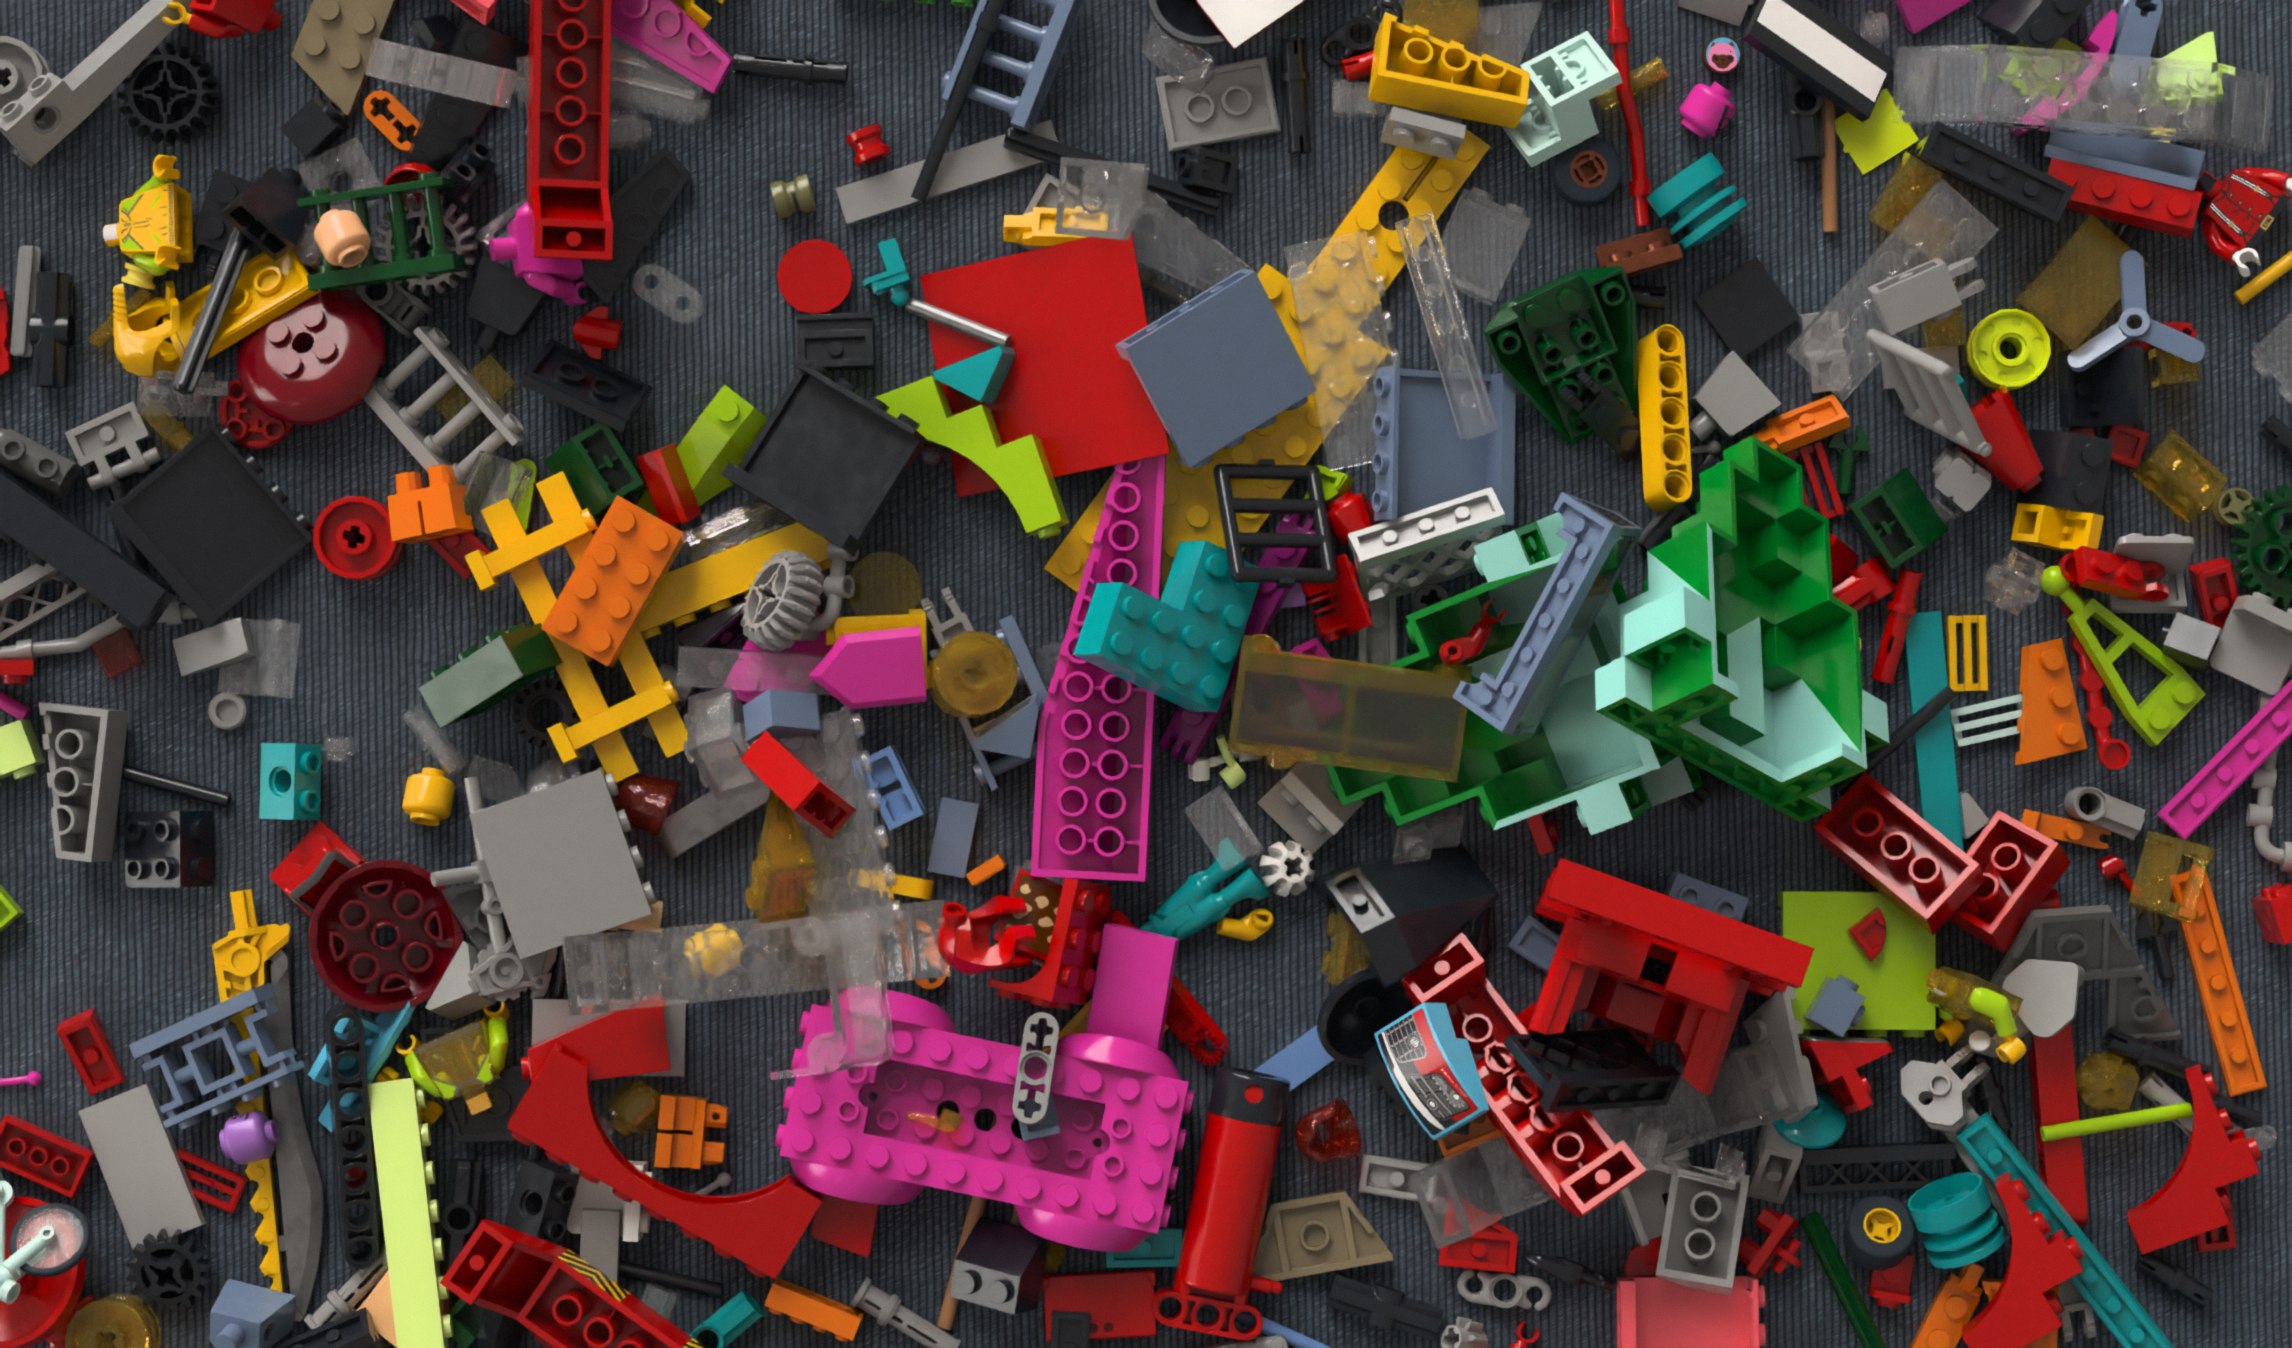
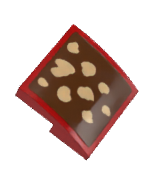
M1020 868L1009 897H1023L1027 912L1002 914L992 941L998 943L1004 930L1010 926L1033 925L1037 936L1036 942L1021 944L1016 947V950L1030 955L1034 958L1033 960L1044 964L1049 952L1063 886L1044 877L1031 876V872Z

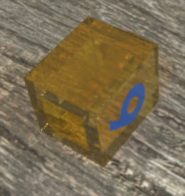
M2157 347L2148 351L2152 388L2187 385L2201 380L2199 362L2192 363Z

